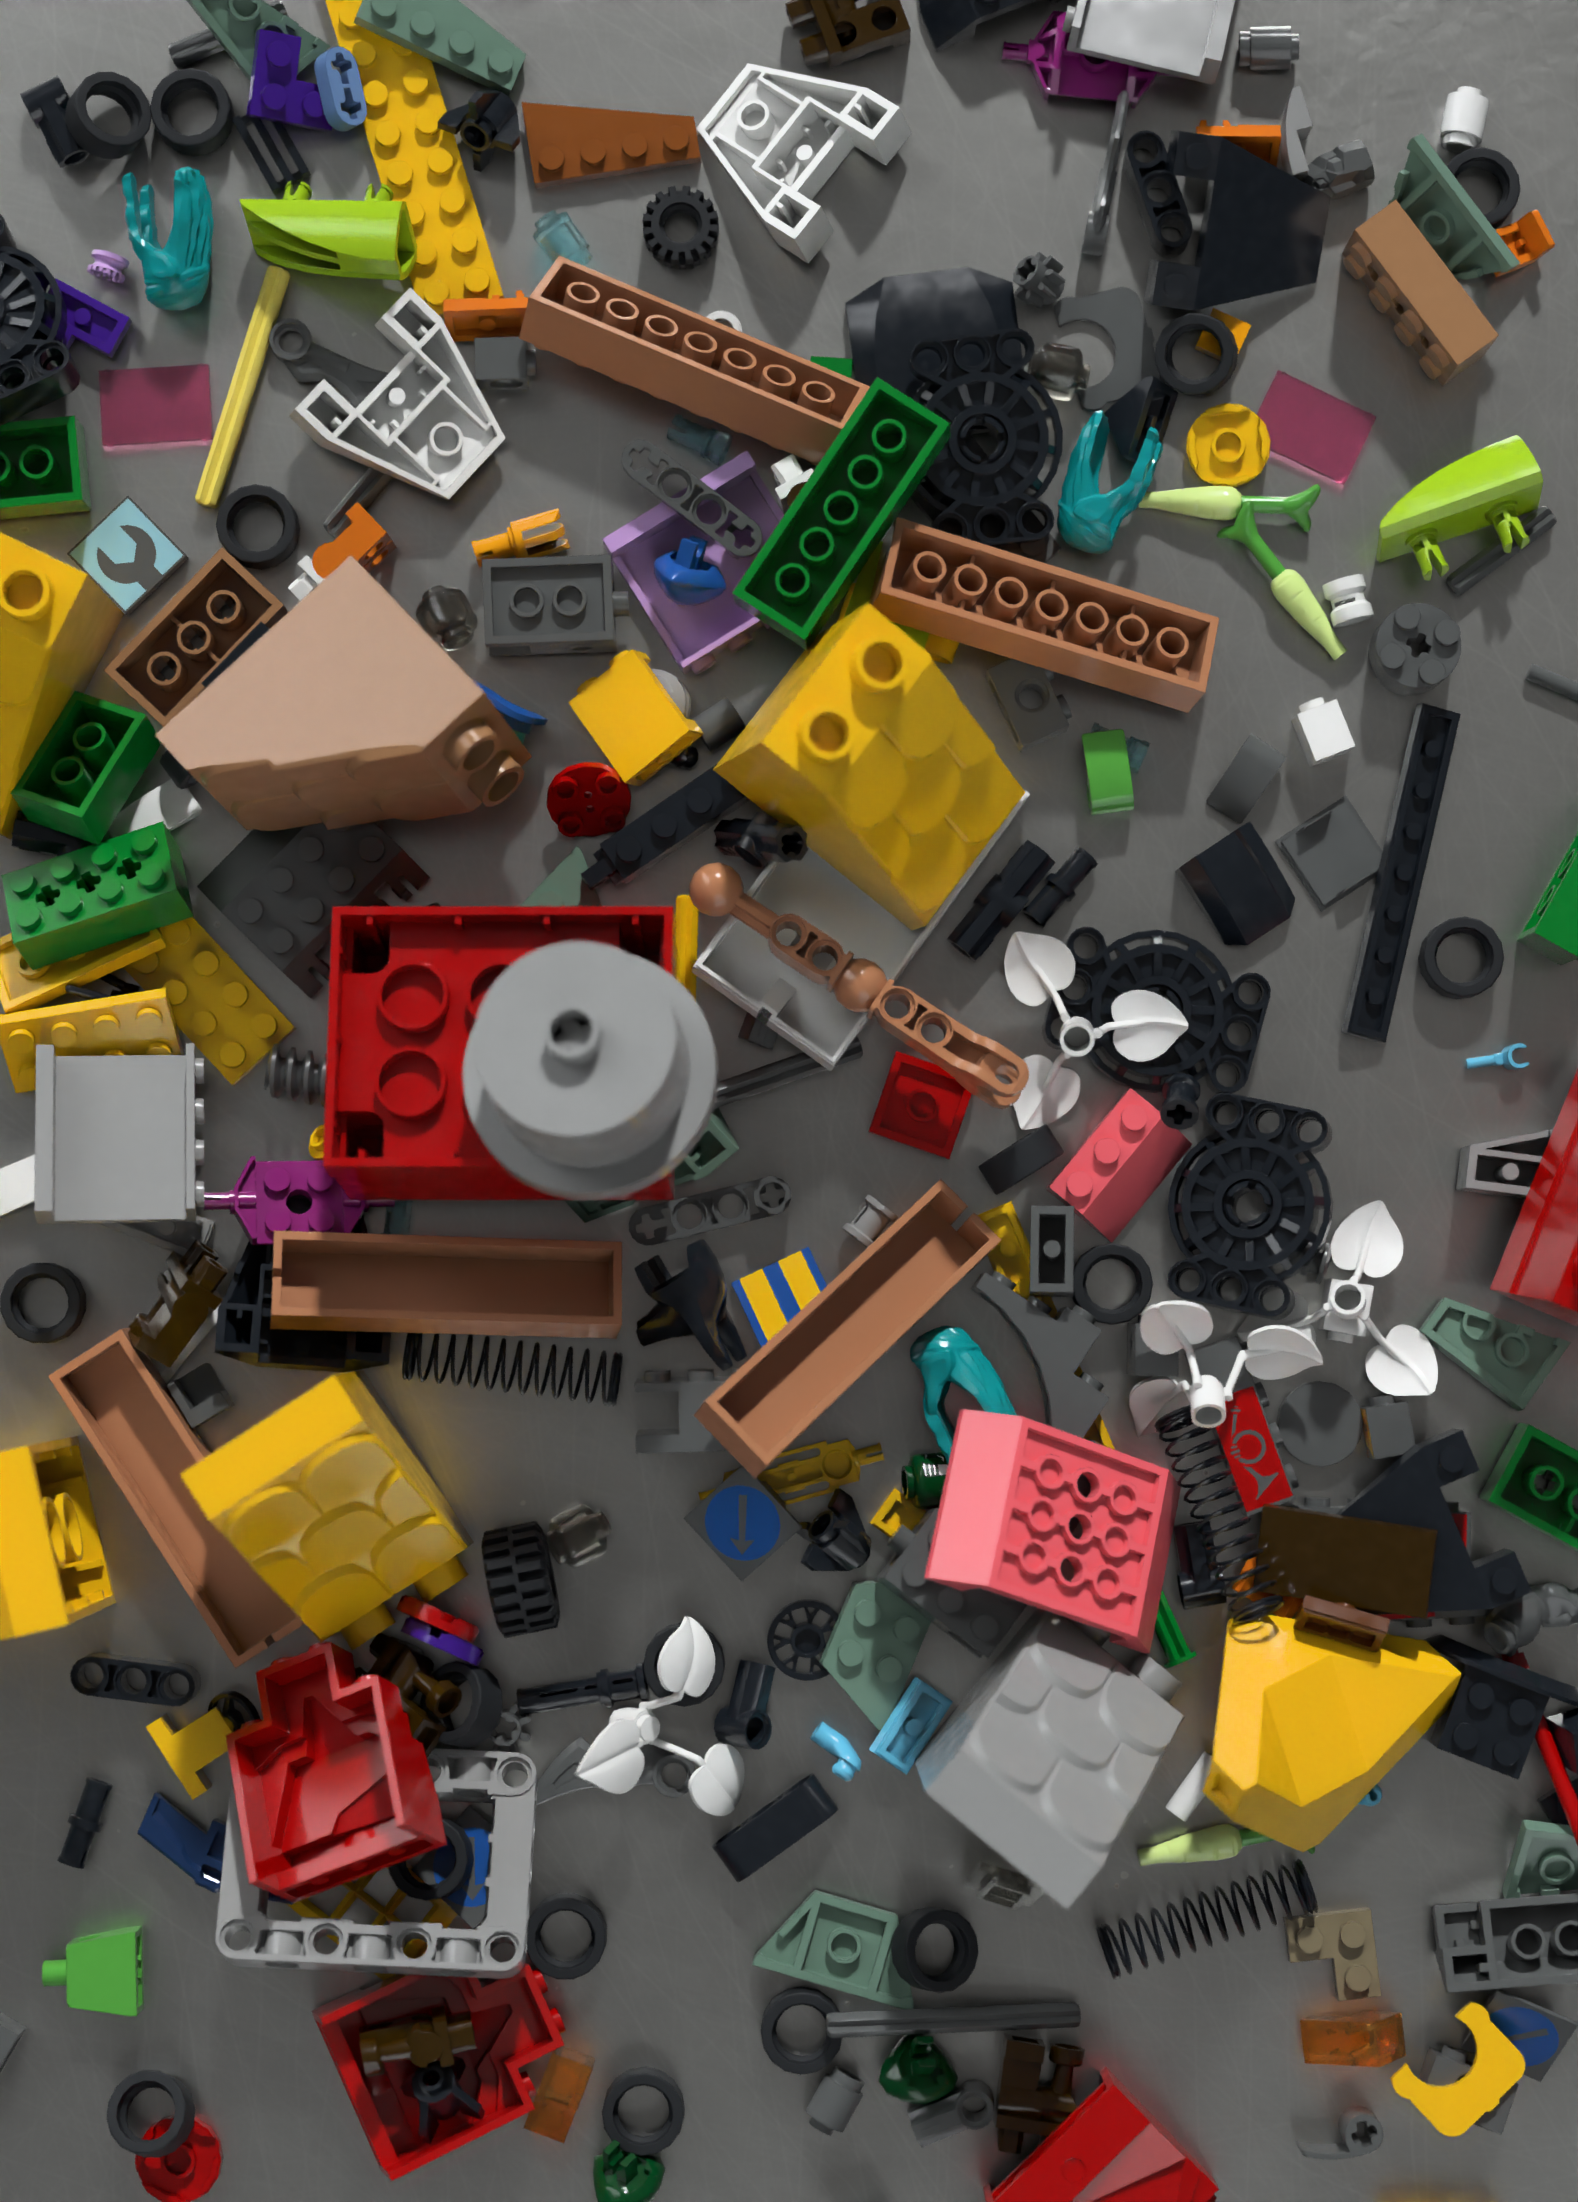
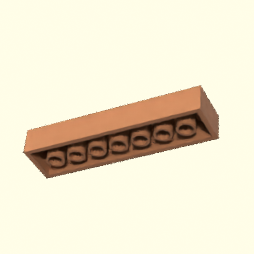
M560 255L529 296L519 339L533 344L538 349L550 351L571 360L578 366L588 367L611 377L616 382L628 384L645 391L656 399L671 402L689 410L694 415L706 417L723 424L734 432L749 435L767 443L772 448L784 450L801 457L815 466L819 464L870 388L866 384Z
M899 517L895 519L883 539L869 601L871 606L891 622L1186 713L1206 693L1219 623L1218 617Z

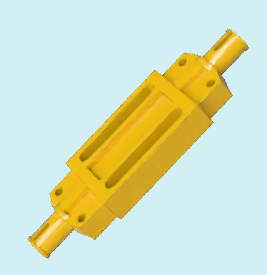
M848 1438L827 1444L826 1440L783 1451L777 1458L813 1448L820 1450L819 1455L779 1464L777 1467L764 1470L757 1477L760 1481H766L777 1494L783 1492L785 1494L806 1489L805 1486L823 1481L829 1483V1487L826 1489L783 1500L786 1505L832 1493L835 1489H839L841 1485L859 1481L860 1466L881 1460L884 1461L885 1459L883 1453L866 1457L867 1454L882 1451L880 1442L855 1450ZM737 1469L724 1472L723 1482ZM715 1489L698 1492L700 1500L705 1499Z

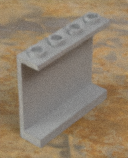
M1078 0L1077 7L1068 6L1062 31L1070 33L1066 50L1214 85L1222 62L1235 0Z
M186 1043V1055L56 1056L54 1045H36L34 1212L37 1224L196 1221V1207H205L204 1181H196V1166H204L205 1164L204 1140H196V1124H204V1098L196 1099V1084L204 1083V1058H196L194 1043Z

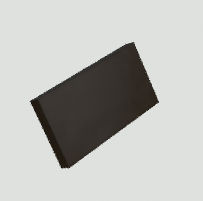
M1265 1503L1262 1509L1258 1549L1262 1548L1264 1551L1257 1556L1256 1567L1264 1564H1269L1270 1567L1268 1570L1255 1575L1253 1587L1270 1580H1276L1277 1582L1274 1586L1259 1592L1304 1599L1305 1595H1309L1333 1603H1348L1357 1608L1426 1619L1429 1609L1438 1530Z

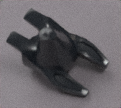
M704 1239L695 1241L687 1246L689 1268L673 1277L659 1255L653 1256L647 1262L644 1261L637 1265L634 1269L645 1292L658 1302L646 1315L636 1322L637 1329L635 1332L643 1347L670 1338L695 1336L703 1349L722 1371L733 1366L725 1346L737 1362L747 1357L738 1331L726 1309L727 1287L723 1271L717 1257Z

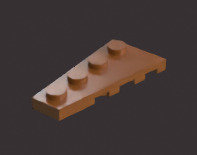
M521 102L536 189L701 163L694 116Z

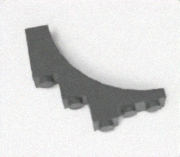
M994 1271L992 1276L986 1272L980 1274L971 1289L992 1305L1018 1335L1035 1368L1044 1398L1046 1425L1083 1438L1109 1400V1397L1101 1393L1104 1385L1085 1372H1082L1079 1377L1074 1374L1102 1332L1101 1329L1093 1325L1097 1319L1077 1305L1072 1310L1067 1306L1060 1308L1056 1316L1052 1318L1048 1315L1052 1309L1047 1304L1032 1295L1027 1300L1013 1291L1016 1284L997 1271ZM1081 1474L1078 1478L1077 1486L1079 1492L1087 1498L1090 1493V1483ZM1074 1516L1069 1522L1071 1534L1079 1524V1520Z

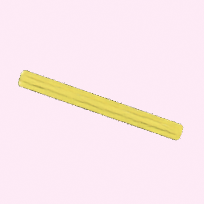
M269 266L266 270L195 495V501L207 508L215 509L219 505L268 350L270 332L276 324L290 280L289 272L278 266Z

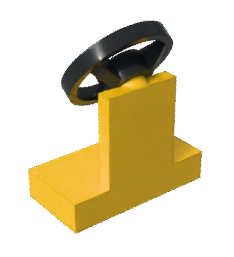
M229 1690L218 1694L211 1700L207 1713L180 1731L176 1729L167 1713L146 1726V1729L192 1800L213 1786L202 1768L228 1751L226 1735L241 1729V1726L245 1723L242 1714L235 1709L233 1700L240 1703L246 1709L251 1720H261L254 1704L239 1692ZM225 1698L221 1713L217 1704L220 1699Z

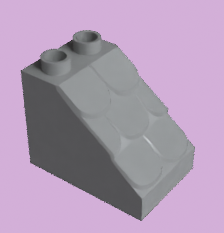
M1037 1608L928 1741L915 1763L924 1791L1068 1910L1102 1868L1130 1814L1137 1807L1164 1752L1185 1717L1169 1703L1183 1684L1148 1654L1140 1653L1129 1668L1125 1667L1102 1648L1103 1644L1110 1637V1632Z

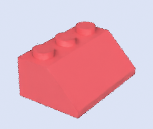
M1130 1088L1120 1097L1047 1186L1046 1190L1065 1206H1074L1077 1216L1112 1243L1188 1151L1192 1143L1179 1130L1165 1125L1161 1119L1160 1111Z

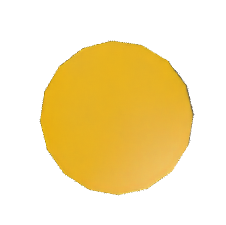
M1223 403L1208 408L1195 420L1188 432L1186 454L1191 469L1203 482L1211 486L1238 488L1249 484L1261 474L1269 459L1271 440L1266 424L1256 413L1241 404Z

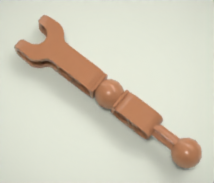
M710 863L702 866L693 874L689 884V895L693 905L700 912L714 917L731 914L767 938L770 951L776 958L812 982L819 985H827L826 990L830 993L833 990L837 1001L844 1008L853 1012H868L867 1017L869 1019L875 1016L879 1025L884 1030L948 1072L966 1090L990 1106L1005 1109L1012 1106L1019 1099L1022 1090L1028 1082L1029 1069L1023 1059L1006 1047L988 1037L975 1033L911 990L902 986H893L895 981L891 978L887 980L884 971L875 962L864 958L853 959L854 953L850 951L846 955L842 946L836 940L801 917L794 914L778 916L744 893L742 879L731 866L723 863ZM783 929H792L799 934L800 941L796 945L785 946L778 941L776 935ZM819 953H828L834 957L836 965L832 969L821 970L814 965L812 958ZM892 1000H898L906 1005L908 1014L900 1019L890 1017L886 1013L885 1005ZM928 1024L939 1026L944 1033V1039L937 1043L928 1042L923 1038L921 1029ZM999 1075L1005 1078L1010 1084L1001 1083L995 1076Z

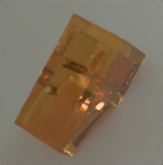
M1361 2011L1359 2013L1337 2016H1308L1300 2020L1305 2063L1381 2067L1406 2056L1401 2012Z
M565 2046L552 2051L537 2089V2095H535L533 2100L535 2109L528 2113L523 2128L564 2143L593 2070L595 2058Z

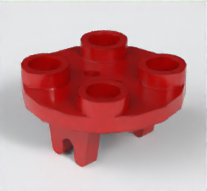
M582 762L568 766L554 777L547 790V809L551 819L558 825V829L563 835L567 837H594L608 832H617L624 827L626 816L630 812L631 791L628 784L624 783L614 768L602 763Z

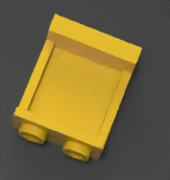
M631 649L630 651H622L613 657L608 664L610 668L602 675L592 677L583 682L577 689L578 695L568 703L624 783L641 786L704 733L695 720L687 719L682 714L648 666L651 660L647 654Z

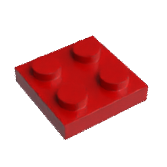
M896 1051L868 1132L949 1160L972 1093L938 1065Z

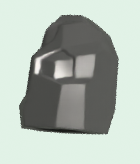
M1358 139L1319 155L1308 165L1309 172L1302 182L1330 196L1331 200H1337L1356 193L1373 183L1375 179L1373 163L1366 146L1361 139Z

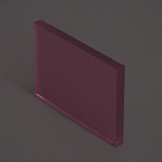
M200 363L198 365L119 370L105 369L99 371L103 446L113 447L119 445L213 440L210 369L208 364Z
M1280 370L1277 371L1257 412V416L1266 424L1271 440V451L1342 485L1345 484L1376 420V416L1372 413L1359 409Z

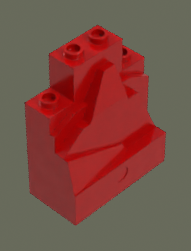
M332 1642L315 1643L304 1653L294 1657L278 1658L271 1662V1666L255 1672L263 1720L248 1721L241 1726V1729L226 1735L249 1884L295 1903L447 1845L438 1795L422 1742L411 1736L408 1714L403 1712L399 1686L379 1675H365L357 1679L352 1653Z
M525 1963L521 1971L511 1978H488L482 1982H479L476 1977L395 1974L363 1991L358 1988L311 2011L379 2168L391 2181L535 2109L531 2097L537 2095L528 2073L526 2071L519 2073L518 2068L564 2046L565 2044L560 2034L566 2031L557 2009L554 2007L549 2010L543 1993L547 1992L548 1988L537 1967L531 1969L530 1965ZM441 2006L445 2007L446 2016L470 2011L476 2048L453 2053V2056L462 2058L466 2064V2068L459 2081L462 2090L482 2105L485 2114L482 2120L464 2115L459 2110L450 2119L437 2120L439 2127L431 2144L422 2142L419 2136L420 2104L417 2099L404 2095L400 2088L404 2079L413 2074L419 2066L413 2064L410 2059L384 2063L385 2074L367 2078L360 2049L359 2027L417 2014L432 2016V2008Z
M1107 2067L1100 2072L1103 2082L996 2188L989 2182L983 2187L986 2202H1215L1217 2199L1215 2193L1219 2190L1214 2178Z

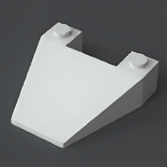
M749 63L696 128L776 243L808 264L834 232L822 207L812 200L854 147L882 164L887 165L912 134L900 107L868 88Z
M409 288L374 325L405 355L403 359L356 408L323 379L294 409L289 417L320 447L449 500L506 438L442 318L412 288Z

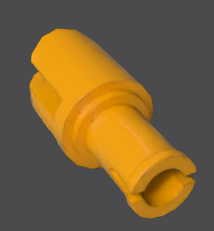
M559 508L510 522L511 527H507L508 532L478 541H471L479 568L482 567V559H502L514 556L516 558L543 557L570 549L567 539H558L566 533L564 524L552 523L561 517Z

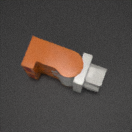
M358 502L345 513L352 524L333 542L324 543L319 546L314 552L312 559L306 555L297 563L304 572L288 589L299 601L303 600L349 556L352 555L370 573L397 548L388 533Z

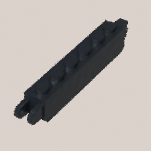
M713 766L600 844L601 848L593 854L598 862L581 873V877L591 891L609 879L614 886L623 881L627 884L747 803L750 799L713 770L715 766Z

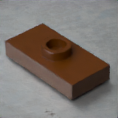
M1305 1595L1297 1611L1293 1628L1378 1652L1388 1632L1390 1619L1357 1610L1348 1603H1333Z

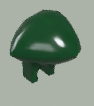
M917 2034L904 2035L896 2043L882 2064L878 2081L888 2095L900 2101L912 2104H925L938 2100L954 2090L958 2076L950 2059L934 2043L933 2036Z
M614 2139L603 2150V2154L594 2157L593 2180L597 2201L652 2202L661 2187L665 2172L661 2158L653 2154L639 2156L632 2152L621 2151L620 2143Z

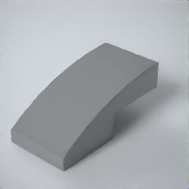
M1301 86L1292 88L1283 112L1280 151L1283 171L1303 181V178L1309 172V168L1300 141L1307 139L1313 124Z

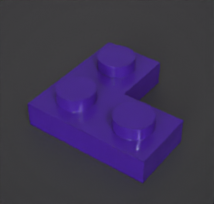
M264 29L257 30L246 116L324 132L332 131V127L324 115L318 84L296 80L302 37Z
M55 278L67 308V329L63 344L69 350L76 339L113 358L132 324L131 319ZM50 287V289L48 290L47 293H48V294H51V295H54V294H53V291H52V289H51V287Z

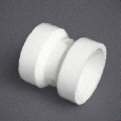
M1363 574L1339 578L1322 586L1325 599L1331 602L1333 608L1330 617L1334 628L1353 625L1374 616L1372 605L1366 601L1364 596L1366 583Z

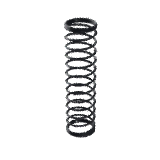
M407 1333L402 1366V1378L404 1380L412 1379L417 1358L418 1378L421 1382H424L429 1375L434 1359L435 1381L437 1384H441L445 1379L451 1359V1381L454 1386H458L461 1382L467 1363L468 1384L471 1389L476 1387L484 1364L485 1386L490 1391L495 1385L501 1364L502 1390L504 1393H507L512 1386L518 1364L519 1393L524 1395L529 1387L535 1365L536 1395L540 1397L544 1393L551 1369L552 1395L554 1399H557L561 1394L568 1369L569 1399L574 1401L578 1395L585 1370V1398L589 1404L594 1399L602 1370L603 1404L605 1406L612 1404L614 1407L617 1403L623 1358L621 1352L619 1354L615 1352L613 1355L608 1396L606 1399L607 1353L605 1350L601 1352L593 1389L589 1396L590 1350L587 1348L584 1351L578 1381L573 1394L572 1346L568 1347L560 1384L556 1393V1345L553 1344L539 1392L540 1344L538 1341L534 1345L524 1388H522V1340L518 1341L511 1375L506 1387L505 1337L501 1340L496 1367L489 1385L490 1337L488 1335L485 1337L478 1370L472 1383L473 1335H468L462 1366L456 1381V1334H451L446 1362L439 1379V1334H434L428 1365L422 1377L421 1351L423 1333Z
M1190 1405L1185 1406L1158 1419L1154 1427L1156 1432L1160 1433V1440L1171 1442L1165 1449V1455L1178 1457L1172 1463L1171 1470L1183 1473L1177 1481L1178 1486L1190 1488L1183 1497L1184 1501L1196 1504L1191 1509L1190 1516L1195 1519H1203L1196 1527V1532L1209 1535L1203 1541L1202 1547L1207 1550H1216L1209 1558L1210 1564L1222 1566L1216 1572L1215 1579L1222 1582L1230 1581L1223 1587L1221 1595L1236 1597L1228 1605V1611L1233 1612L1231 1615L1233 1623L1242 1624L1254 1621L1277 1611L1284 1606L1285 1601L1282 1596L1275 1595L1257 1600L1240 1609H1232V1606L1240 1599L1249 1594L1270 1588L1277 1581L1270 1580L1243 1592L1225 1593L1234 1583L1268 1570L1270 1565L1258 1566L1238 1576L1219 1577L1220 1573L1231 1565L1254 1558L1262 1554L1264 1549L1260 1548L1250 1551L1233 1560L1213 1562L1214 1557L1225 1549L1251 1541L1256 1538L1257 1533L1244 1535L1225 1545L1206 1546L1207 1542L1219 1533L1249 1523L1251 1518H1241L1215 1530H1200L1201 1526L1210 1519L1238 1510L1244 1506L1245 1502L1240 1501L1230 1504L1212 1514L1194 1515L1195 1510L1204 1503L1233 1494L1238 1490V1486L1225 1488L1203 1499H1188L1189 1494L1197 1488L1221 1481L1231 1476L1232 1471L1226 1470L1217 1473L1199 1483H1181L1193 1471L1216 1465L1224 1461L1226 1457L1225 1455H1218L1192 1468H1175V1465L1184 1457L1209 1450L1217 1446L1220 1441L1217 1439L1210 1440L1184 1453H1169L1170 1448L1177 1442L1197 1437L1212 1430V1428L1197 1427L1176 1438H1163L1164 1433L1177 1431L1194 1424L1191 1419Z
M1297 1859V1861L1293 1860L1292 1862L1297 1885L1286 1866L1280 1864L1278 1873L1281 1890L1272 1874L1264 1870L1262 1877L1265 1896L1255 1878L1248 1875L1246 1882L1250 1904L1240 1885L1232 1880L1230 1887L1234 1909L1223 1889L1216 1886L1215 1900L1218 1915L1206 1893L1200 1891L1199 1905L1203 1923L1191 1900L1184 1896L1183 1910L1187 1929L1174 1904L1168 1902L1167 1915L1172 1937L1156 1908L1152 1907L1151 1909L1155 1940L1142 1915L1136 1912L1135 1925L1140 1948L1129 1925L1124 1919L1120 1918L1119 1931L1124 1954L1110 1926L1106 1923L1104 1925L1101 1924V1926L1097 1925V1934L1113 1979L1121 1978V1972L1108 1933L1113 1940L1127 1973L1132 1974V1965L1123 1925L1145 1969L1149 1967L1139 1920L1148 1935L1158 1960L1164 1964L1165 1959L1155 1914L1177 1958L1180 1959L1181 1954L1171 1909L1183 1930L1192 1952L1196 1953L1197 1948L1191 1928L1187 1903L1210 1948H1212L1213 1943L1207 1923L1203 1898L1210 1908L1224 1941L1228 1943L1229 1938L1221 1909L1219 1892L1242 1937H1244L1245 1932L1239 1913L1235 1887L1246 1905L1256 1930L1260 1932L1261 1927L1253 1899L1251 1881L1265 1906L1273 1926L1276 1927L1277 1921L1269 1894L1267 1876L1280 1898L1288 1919L1292 1921L1293 1916L1284 1885L1283 1870L1294 1888L1305 1915L1308 1916L1309 1912L1311 1914L1317 1913L1318 1904L1303 1862L1300 1859Z

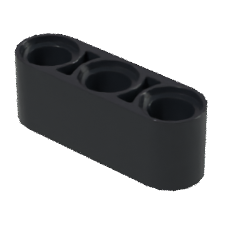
M1147 130L1139 131L1128 141L1123 158L1124 170L1152 248L1161 257L1168 259L1176 258L1184 252L1193 230L1192 221L1176 176L1165 173L1167 151L1162 139L1154 132ZM1137 149H1147L1153 154L1154 160L1147 163L1140 162L1135 158L1133 152ZM1156 187L1161 188L1168 195V199L1164 202L1153 201L1148 196L1147 190ZM1170 226L1180 231L1182 239L1174 242L1168 241L1161 234V229Z
M91 1653L79 1659L73 1665L70 1673L73 1687L81 1694L165 1706H181L189 1702L199 1693L201 1687V1677L198 1671L191 1665L108 1653ZM87 1663H95L101 1667L103 1679L99 1685L90 1684L85 1679L84 1668ZM130 1668L139 1669L144 1673L146 1684L143 1690H134L128 1685L126 1675ZM172 1674H181L187 1679L189 1690L185 1696L175 1695L171 1691L169 1679Z
M812 1773L729 1831L713 1844L712 1848L736 1882H740L829 1819L838 1811V1807L814 1773Z

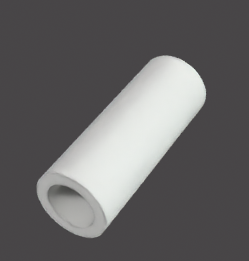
M1206 1751L1200 1756L1165 1806L1185 1822H1187L1205 1796L1202 1790L1212 1762V1755Z

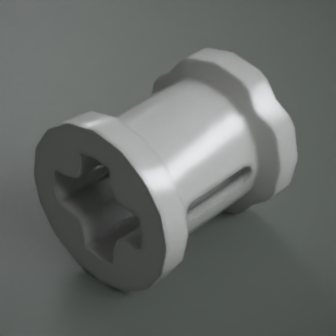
M869 1194L865 1198L866 1205L852 1223H846L842 1227L867 1248L876 1240L889 1222H895L898 1218L891 1210Z

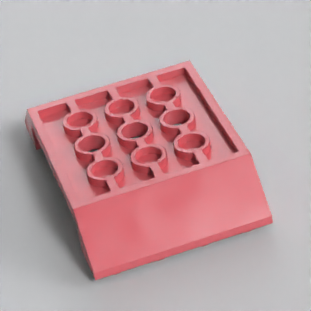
M968 1409L959 1410L924 1579L959 1591L981 1588L1110 1632L1109 1642L1148 1654L1151 1650L1181 1487L1178 1486L1176 1479L1169 1469L1023 1416ZM1081 1474L1090 1483V1493L1087 1498L1078 1490L1077 1481ZM1073 1516L1082 1525V1535L1079 1539L1074 1538L1069 1530V1522ZM1065 1558L1071 1562L1074 1568V1576L1070 1582L1065 1580L1061 1573V1563Z

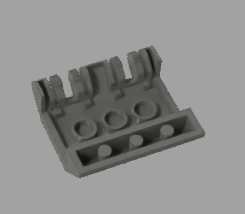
M375 822L330 830L323 823L276 831L253 829L197 887L271 962L309 998H312L323 985L308 969L312 966L327 981L330 980V966L315 954L326 943L331 947L332 906H389L383 899H379L375 895L386 882L400 899H404L407 902L413 894L398 878L402 875L418 890L430 877Z

